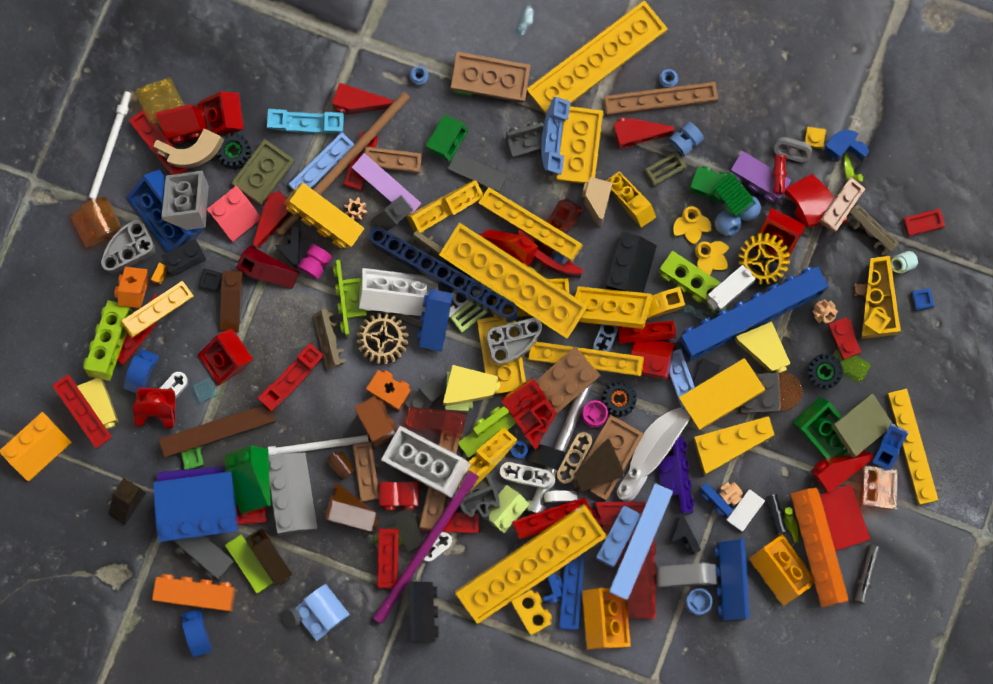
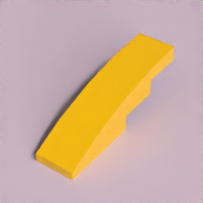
M502 428L476 450V456L468 461L471 465L465 476L469 470L479 476L472 489L493 470L517 442V439L505 428Z

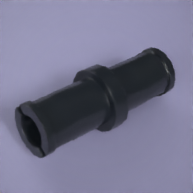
M778 494L765 497L770 511L769 518L772 519L775 534L779 535L788 532L783 518L784 511L781 510L778 500Z

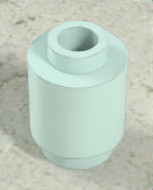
M911 251L898 254L891 260L892 270L900 274L916 268L918 264L917 256Z

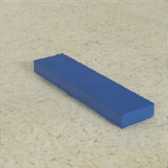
M585 552L564 565L559 629L579 630Z

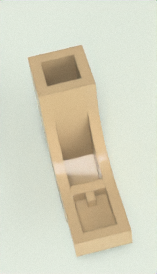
M203 129L198 141L187 149H176L157 139L153 147L158 150L157 154L165 158L168 157L167 162L170 165L179 168H194L211 160L219 151L224 139L211 131Z

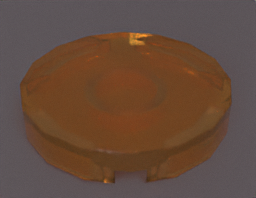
M782 372L779 374L781 411H786L799 403L803 391L798 378Z

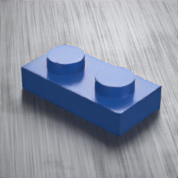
M707 482L699 489L702 492L700 494L706 502L711 501L715 506L714 510L721 517L724 515L727 518L734 511Z

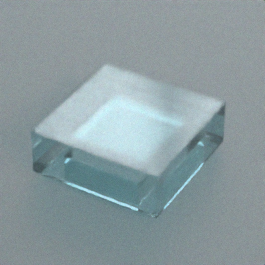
M210 377L192 385L200 403L218 396Z

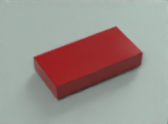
M940 208L903 218L908 237L945 227Z

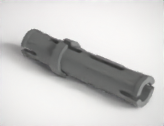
M875 545L868 546L861 577L857 580L858 588L854 599L857 603L866 604L869 589L873 586L871 582L881 549ZM873 557L870 570L867 572L870 559ZM865 577H867L865 589H864V592H862V588H863V585H864Z

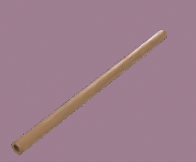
M403 92L313 190L321 195L410 99V96ZM290 214L275 231L283 236L301 216Z

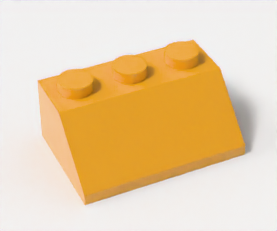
M41 412L0 450V453L29 482L72 442L44 412Z
M783 534L749 558L753 567L757 569L765 583L771 588L783 606L815 584L812 573Z
M611 588L582 591L587 649L631 647L627 600L609 593Z

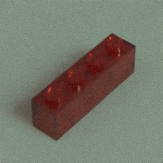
M632 538L628 539V546ZM651 543L628 597L627 618L651 619L652 614H655L656 604L652 602V595L656 594V583H652V575H656V563H652V555H656V544Z

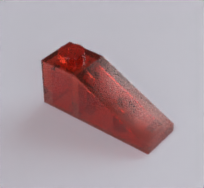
M562 199L558 202L547 223L567 234L576 223L583 208L570 199ZM537 240L535 242L538 250L550 257L554 252L553 249Z
M409 407L405 426L462 438L467 415L444 410Z

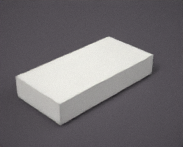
M749 489L726 521L743 532L765 500Z

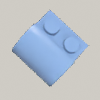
M326 584L311 593L295 608L300 614L301 622L316 641L350 615Z

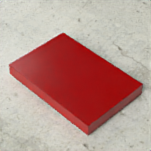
M851 484L835 489L831 493L820 494L835 551L870 540Z

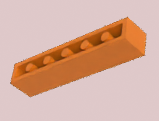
M808 488L791 493L821 607L849 601L818 488Z

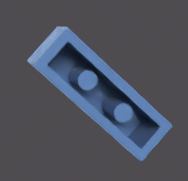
M623 506L596 560L611 568L614 567L641 514Z

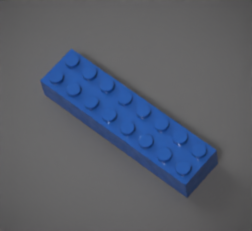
M810 266L801 271L802 273L798 277L792 275L785 279L782 285L774 284L764 294H761V292L756 293L750 297L751 299L748 302L741 301L735 304L734 308L730 311L725 309L716 314L717 317L710 320V318L701 321L697 328L694 329L692 326L685 329L683 334H681L679 344L688 361L690 362L734 340L736 336L753 330L824 294L829 286L819 267L812 268Z

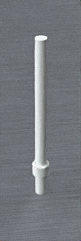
M124 92L121 104L117 106V115L89 194L91 199L96 200L123 118L127 116L128 104L132 95L129 92Z
M368 435L277 448L276 446L268 447L269 456L365 443L369 442Z

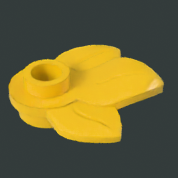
M693 206L687 207L683 211L682 217L678 218L674 223V235L680 236L685 234L690 243L696 244L700 240L702 232L711 231V222L707 217L701 215L698 208ZM688 214H694L695 218L689 219Z
M715 241L711 244L709 242H700L695 248L698 268L709 275L713 269L718 271L726 270L728 263L723 254L727 252L729 247L721 241ZM701 249H707L708 253L702 254Z

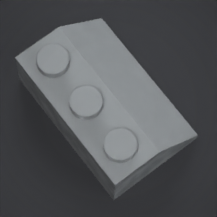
M203 170L166 176L162 219L185 230L205 228L209 185Z

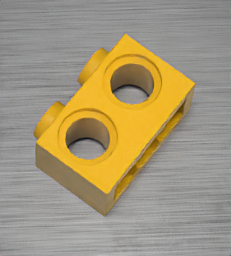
M532 590L511 601L530 636L550 626V620L552 619L547 609L543 610L540 605L543 601L538 592L534 593ZM526 598L533 600L534 605L530 609H526L522 605L523 600ZM536 615H540L543 618V624L540 626H535L532 622V618Z

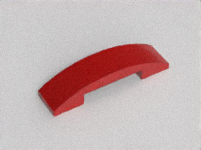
M519 229L518 235H523L533 243H536L534 237ZM537 249L534 259L547 269L569 277H581L584 270L569 260L562 266Z
M309 343L297 356V359L257 399L270 411H273L305 380L324 355Z

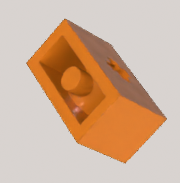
M124 268L123 274L119 275V286L115 287L114 295L115 298H118V306L141 308L148 286V269Z
M378 370L366 391L400 412L412 393L411 389H409L410 385L403 380L396 381L393 379L394 375L386 370H383V372ZM393 385L394 392L390 391V393H387L385 387Z

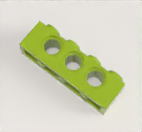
M673 250L658 272L663 280L673 282L677 285L676 288L680 287L681 292H688L692 295L693 300L700 304L703 302L707 306H709L707 303V292L713 291L721 284V282ZM682 270L685 276L679 278L676 276L675 271ZM697 280L700 282L701 287L694 288L691 282ZM710 306L708 307L712 313H719L717 309L713 310Z
M109 300L106 307H103L100 324L98 323L95 329L94 341L92 340L89 346L88 358H85L83 368L88 377L107 381L111 380L127 334L121 321L133 314L131 307L118 306V302Z

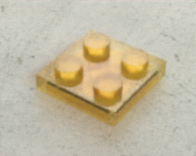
M171 77L140 87L135 91L150 124L158 122L156 112L184 106Z

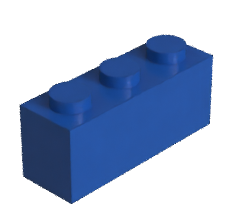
M430 289L429 295L424 296L423 307H426L425 312L422 311L420 323H423V327H419L417 339H420L419 347L442 352L453 293Z

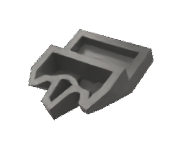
M489 474L464 497L460 504L462 511L470 517L479 511L484 520L489 519V507L500 508L499 495Z

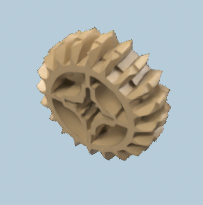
M378 313V319L371 315L372 322L364 320L367 327L360 325L359 329L363 333H357V337L363 339L357 340V344L363 345L359 348L360 352L366 350L363 354L365 358L371 355L370 362L377 358V364H380L381 359H384L386 365L388 364V358L395 362L394 355L398 358L402 357L399 350L402 352L406 351V348L402 345H408V341L403 339L408 337V333H402L406 330V326L399 327L402 321L398 320L395 323V315L389 320L388 313H385L384 318H381V313ZM382 324L379 332L369 334L372 328ZM388 325L397 331L399 338H394V336L387 333ZM385 333L387 341L382 343L381 347L380 339L378 337H381V335ZM367 339L378 344L377 352L368 346ZM397 344L393 350L383 353L387 345Z

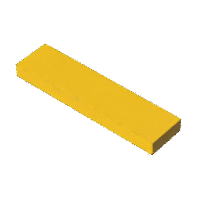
M181 281L123 319L121 324L133 338L192 299L194 295L184 282Z

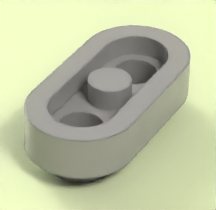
M781 137L775 142L774 151L777 155L780 154V157L786 155L787 159L798 162H806L811 158L812 148L808 143L787 137Z

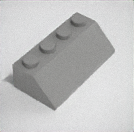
M284 453L269 456V480L277 533L285 535L318 529L306 453Z

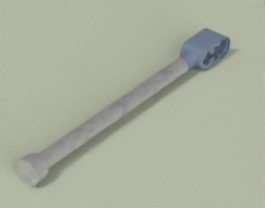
M602 324L593 344V350H599L598 346L605 339V349L602 351L609 352L616 337L618 326ZM606 326H611L614 329V333L606 334L603 329ZM593 383L574 399L554 449L565 452ZM546 467L545 470L551 472L555 477L557 470ZM546 475L545 478H541V481L545 483V481H549V478ZM537 488L533 500H528L529 505L525 510L532 514L545 511L546 507L543 506L544 492H549V489Z

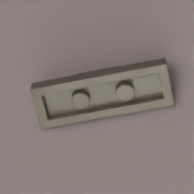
M859 204L850 211L852 215L847 218V222L856 219L857 224L854 226V229L863 224L866 228L865 232L869 236L879 239L880 241L874 245V248L876 249L879 245H883L885 250L881 253L882 255H885L889 250L892 251L900 244Z
M416 231L413 234L409 244L453 269L460 270L439 255L443 248L432 241L433 236H430V238L425 237V231L421 233Z
M323 309L315 313L313 318L321 351L324 355L326 370H330L346 362V359L339 358L338 354H341L344 350H337L336 347L337 338L333 332V327L337 325V322L332 323L329 319L335 313H328L327 309Z

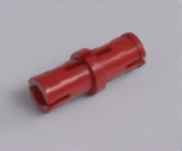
M780 154L774 155V171L772 172V177H774L773 194H777V192H779V195L785 194V178L787 177V172H785L786 155H782V157H780Z

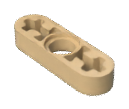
M579 433L567 452L557 472V480L561 484L571 483L574 479V474L580 468L592 444V438L588 433ZM583 437H586V441L589 444L583 445L581 450L585 451L584 454H582L581 451L577 449H573L574 446H576V448L579 447V438L582 439ZM572 453H577L580 456V461L576 464L569 461V455ZM565 463H567L570 467L576 468L575 471H573V469L570 470V479L566 478L565 480H562V475L560 473H564L568 467L564 466Z

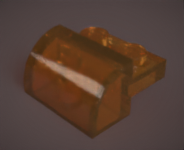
M107 197L92 199L82 204L80 209L70 214L86 248H91L104 239H110L122 228Z
M862 466L860 506L896 509L898 470L889 471L883 469V467Z

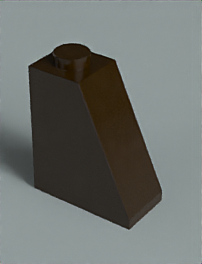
M610 438L605 440L574 474L573 486L581 494L624 477L625 473Z
M123 477L112 494L108 515L126 525L146 492Z
M260 528L246 538L252 551L276 586L286 583L293 574L263 528Z

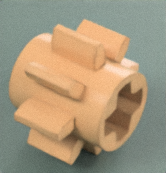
M350 198L349 205H344V208L348 210L345 214L351 216L353 220L359 218L362 221L361 216L363 214L367 215V211L363 210L366 207V203L361 204L359 198L356 201H352ZM356 207L359 212L356 213L352 208Z
M825 299L819 301L812 311L815 315L814 318L819 323L822 321L825 324L832 322L836 317V313H838L835 309L836 305L832 301L827 302Z
M726 482L720 487L722 492L719 493V496L728 505L732 503L735 506L742 500L740 495L743 492L735 482L731 485Z

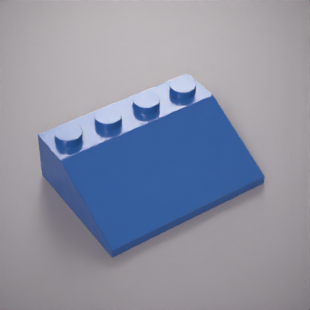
M232 472L153 482L159 542L239 530Z

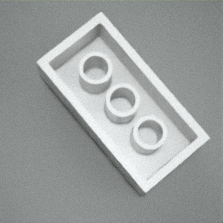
M399 426L381 459L389 466L450 498H453L471 465L464 458L402 426Z

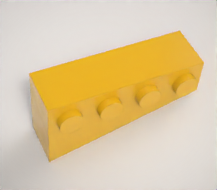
M890 256L870 259L861 340L900 335L901 330ZM874 308L891 318L881 335H878L864 325Z
M769 416L694 437L693 443L703 477L772 438L774 431Z

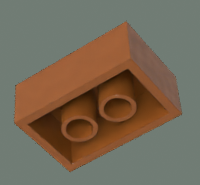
M374 396L354 407L375 449L393 439L397 430L390 416L386 417L388 414L381 399L377 400Z

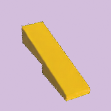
M473 180L408 214L406 218L413 232L418 231L421 233L449 215H455L483 197V193L477 180Z

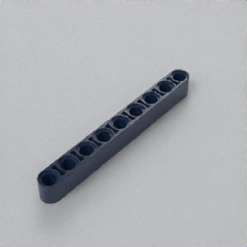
M380 227L373 228L370 231V241L373 247L503 321L513 322L516 320L518 311L515 303ZM376 236H383L381 241H374ZM392 245H399L397 250H390ZM408 254H415L413 259H406ZM429 262L432 264L428 269L422 268L424 263ZM441 272H448V275L446 277H439V274ZM457 281H464L461 287H456L455 283ZM474 290L481 291L478 296L471 295ZM490 299L497 300L495 305L490 306L487 304ZM507 308L513 309V313L510 315L504 314V311Z

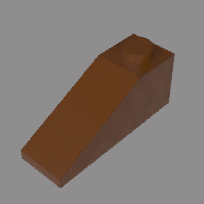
M223 270L220 331L233 329L234 332H239L244 286L243 272Z

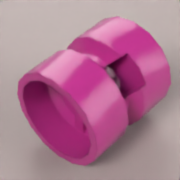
M311 244L306 252L307 258H302L297 267L310 277L319 280L324 272L323 266L329 264L332 256L322 248Z
M596 400L587 403L582 412L583 423L591 429L603 426L608 416L607 407L604 403Z

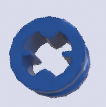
M517 441L510 449L511 455L516 459L524 458L528 452L527 445L523 441ZM516 445H517L518 447L523 446L524 449H523L522 451H523L524 453H523V454H520V453L515 454L514 451L516 450V448H514V447H515Z

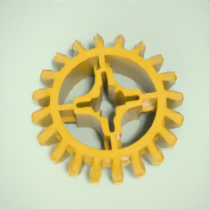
M761 233L758 234L757 238L754 235L751 236V242L746 240L744 242L746 246H741L740 248L744 253L738 254V257L744 259L738 262L739 265H745L744 267L750 270L755 281L759 278V284H762L764 279L767 284L771 283V279L777 282V276L782 278L784 276L782 271L786 272L788 270L785 265L790 263V260L784 259L789 257L790 253L783 252L788 247L786 245L780 246L783 242L782 239L775 242L776 235L769 239V233L765 234L764 239ZM765 244L773 247L777 254L770 253ZM759 245L758 255L749 258L751 249ZM764 255L765 258L768 257L770 259H768L766 263H764V260H760L759 258H761ZM779 259L777 269L770 273V262ZM752 265H759L764 273L758 272Z

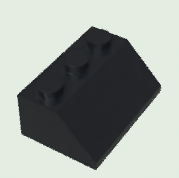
M621 231L605 289L644 293L657 245L641 236Z
M409 581L410 634L412 643L435 642V638L439 637V626H435L434 619L438 618V606H434V598H437V586H433V582Z

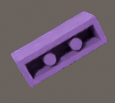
M742 151L730 172L734 173L740 182L748 185L749 190L763 194L767 201L778 203L783 194L779 195V192L773 194L774 177H772V172L774 169ZM787 177L785 178V189L791 182Z

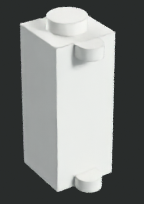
M743 265L740 266L708 294V305L713 310L722 311L754 283L755 278L750 270L746 269Z

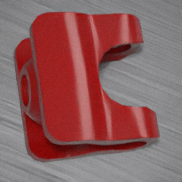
M138 388L136 393L137 401L133 404L135 426L144 427L146 418L157 417L163 422L164 428L173 429L176 419L175 391L172 389Z

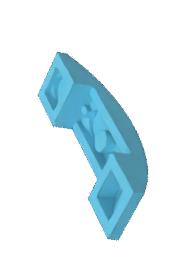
M268 109L267 128L296 133L343 132L344 113L325 112V114Z

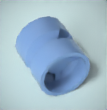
M688 121L680 128V132H675L668 141L675 151H678L682 157H685L693 150L692 146L697 147L704 140V136L693 123Z
M695 589L685 598V608L690 614L695 616L706 613L712 606V597L704 589Z

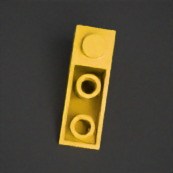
M620 171L606 180L612 182L611 192L640 228L656 218L651 203Z
M680 287L652 295L653 299L647 320L683 310L685 302Z

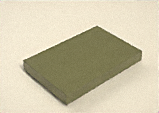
M264 139L231 182V185L233 187L237 185L243 194L260 206H263L267 197L275 190L295 163V160Z
M872 393L831 426L850 455L856 457L884 434L892 422Z

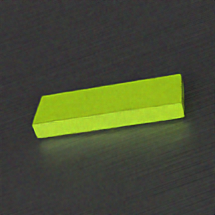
M242 534L225 545L257 594L274 583Z

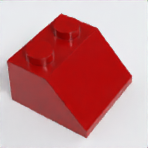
M220 91L198 102V109L204 112L208 131L219 136H227L228 133L232 135L244 129L239 93Z
M192 104L156 112V117L165 138L173 144L183 143L186 139L197 140L203 129L207 130L204 112Z
M771 208L759 233L763 235V239L766 233H769V239L776 235L775 242L782 239L783 242L780 246L786 245L788 247L783 252H788L791 255L805 228V224ZM765 244L770 253L777 254L773 247ZM756 245L753 248L758 250L759 245Z
M233 329L216 335L198 354V357L218 386L244 370L254 360Z
M661 340L635 342L631 355L644 357L641 376L668 381L676 344Z

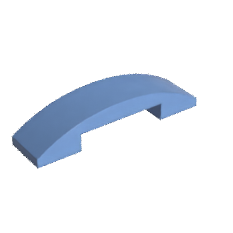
M553 97L544 121L541 153L545 170L561 175L564 156L559 155L563 121L568 120L570 101Z

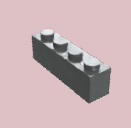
M205 536L174 540L178 544L176 548L184 555L188 552L192 556L191 561L198 567L204 566L207 569L205 573L213 580L215 578L221 580L235 564L230 557Z

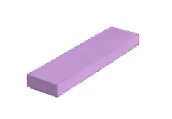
M365 153L352 166L358 174L390 202H393L402 195L413 208L412 212L420 206L421 202Z

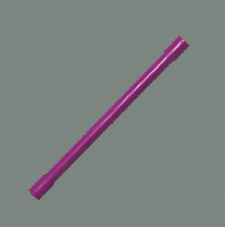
M469 470L448 506L386 600L380 605L373 616L376 621L383 624L393 605L464 497L478 480V475Z

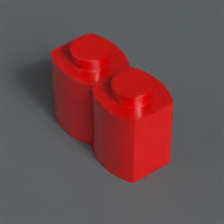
M379 482V506L384 507V511H395V507H403L405 511L415 510V507H419V483Z

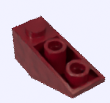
M251 245L241 254L236 266L237 270L252 278L293 289L300 274L299 271Z

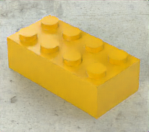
M304 183L296 185L283 203L287 206V211L293 215L298 214L301 216L302 222L308 226L313 225L318 229L317 233L325 238L327 236L333 240L332 243L339 249H342V247L344 249L352 247L365 229Z

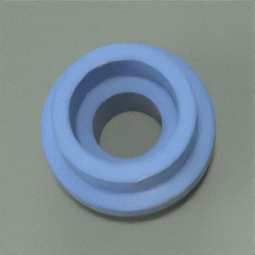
M416 66L411 70L410 79L414 84L422 85L427 82L429 75L424 67ZM420 73L423 75V77L421 79L416 78V75Z
M671 69L662 71L659 76L660 84L666 88L674 87L678 81L677 73ZM665 77H671L672 81L667 82Z

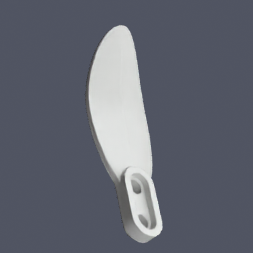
M677 408L659 417L647 428L634 451L630 469L617 489V496L622 501L630 502L637 496L648 474L655 470L668 454L691 419L686 409Z

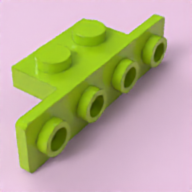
M336 260L333 271L334 277H338L339 284H335L337 296L340 295L341 303H338L339 314H343L344 320L340 322L341 333H345L347 338L350 337L348 319L365 317L367 314L365 309H359L361 278L343 280L341 262Z
M499 406L490 412L491 416L486 420L484 418L478 420L474 424L473 432L459 441L458 445L468 458L476 454V450L502 428L509 430L517 424L505 406L501 409Z

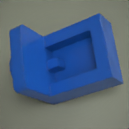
M555 573L547 577L552 595L542 598V601L548 602V605L558 602L559 597H562L560 588L563 585L560 576L556 577Z

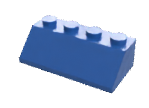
M160 170L144 175L126 198L164 249L169 252L195 239L204 228L185 230L162 219L165 176Z
M745 539L720 541L714 547V556L718 558L716 577L719 578L720 582L716 590L717 597L721 599V605H718V617H722V621L746 620L749 618Z

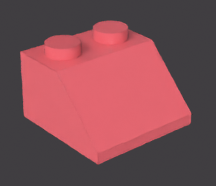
M237 185L207 208L209 215L232 243L260 222L261 216Z

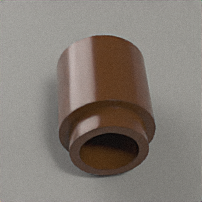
M335 451L328 457L329 461L327 464L338 478L341 477L342 480H345L355 471L352 468V463L342 451L340 453Z

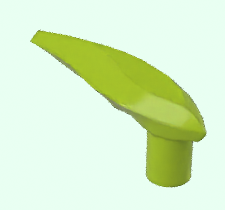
M845 152L844 172L846 179L848 180L852 177L857 182L863 181L862 174L854 175L848 153Z
M784 507L783 517L786 527L792 534L794 543H797V521L792 513V508Z

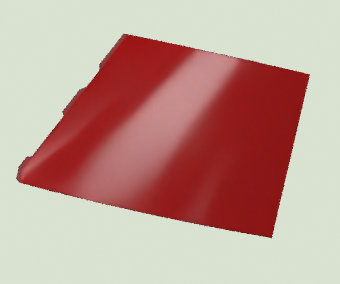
M810 174L785 189V195L797 204L794 215L807 227L823 225L819 220L835 197L815 175Z
M532 377L501 398V401L512 414L513 419L522 429L529 442L536 449L557 413Z

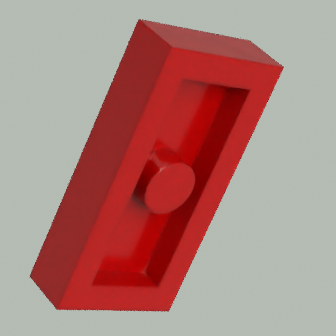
M847 317L828 324L843 360L861 353Z

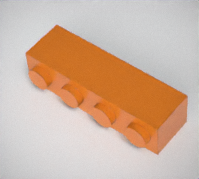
M167 574L156 577L153 601L232 612L235 588L231 587V583L220 582L219 585H213L212 581L200 579V583L192 582L193 578L181 577V580L173 579V575Z

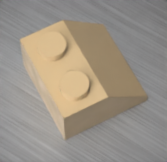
M590 177L589 182L584 184L582 197L585 198L584 205L596 225L601 227L612 182Z

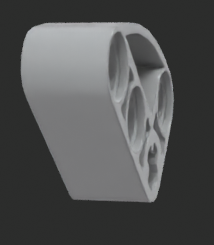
M139 220L131 221L112 237L101 260L102 267L107 273L116 274L123 271L125 267H131L155 253V245L144 224ZM142 227L141 233L133 234L134 228ZM144 244L148 245V250L143 249ZM133 252L132 258L124 259L125 253ZM109 261H116V264L113 268H107V263Z
M531 318L490 329L487 334V342L493 363L497 366H504L524 356L538 340L542 332L541 322L538 319ZM535 324L539 329L537 332L532 333L528 330V326ZM512 329H517L520 335L518 337H511L509 332ZM493 334H497V337L501 336L498 342H495L494 339H491L493 338ZM498 352H503L506 358L499 361L495 358V355Z
M697 563L655 567L656 587L716 585V565Z

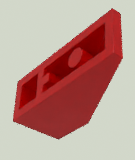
M339 83L332 106L337 113H344V115L346 113L356 114L388 109L392 105L393 100Z
M621 118L613 125L619 149L671 136L675 131L674 126L638 119L627 120V118Z
M277 191L275 194L271 193L266 199L253 242V246L257 249L274 234L275 230L291 214L286 210L287 206L283 204L287 198L280 191Z
M488 229L480 234V236L526 266L532 263L538 249L535 243L523 235Z
M863 450L856 457H852L850 454L832 457L816 463L810 472L820 487L831 493L871 461L874 456Z

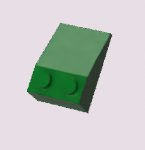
M822 397L816 399L792 422L825 459L850 454L831 426L842 416L826 399Z
M250 445L225 454V472H232L234 495L241 514L270 506L268 449Z

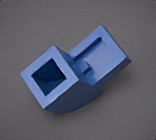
M853 130L837 132L823 149L837 161L840 160L847 150L861 161L869 153L867 146L863 142L855 140L859 133Z
M141 349L139 354L135 355L131 361L123 389L137 393L138 388H146L149 384L150 374L159 360V355Z
M891 423L876 449L872 462L890 471L909 431Z
M201 608L183 613V629L192 656L195 657L212 652Z

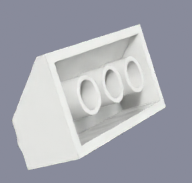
M362 268L359 309L421 316L422 311L425 312L426 307H423L424 296L429 295L430 289L438 290V283L423 275Z

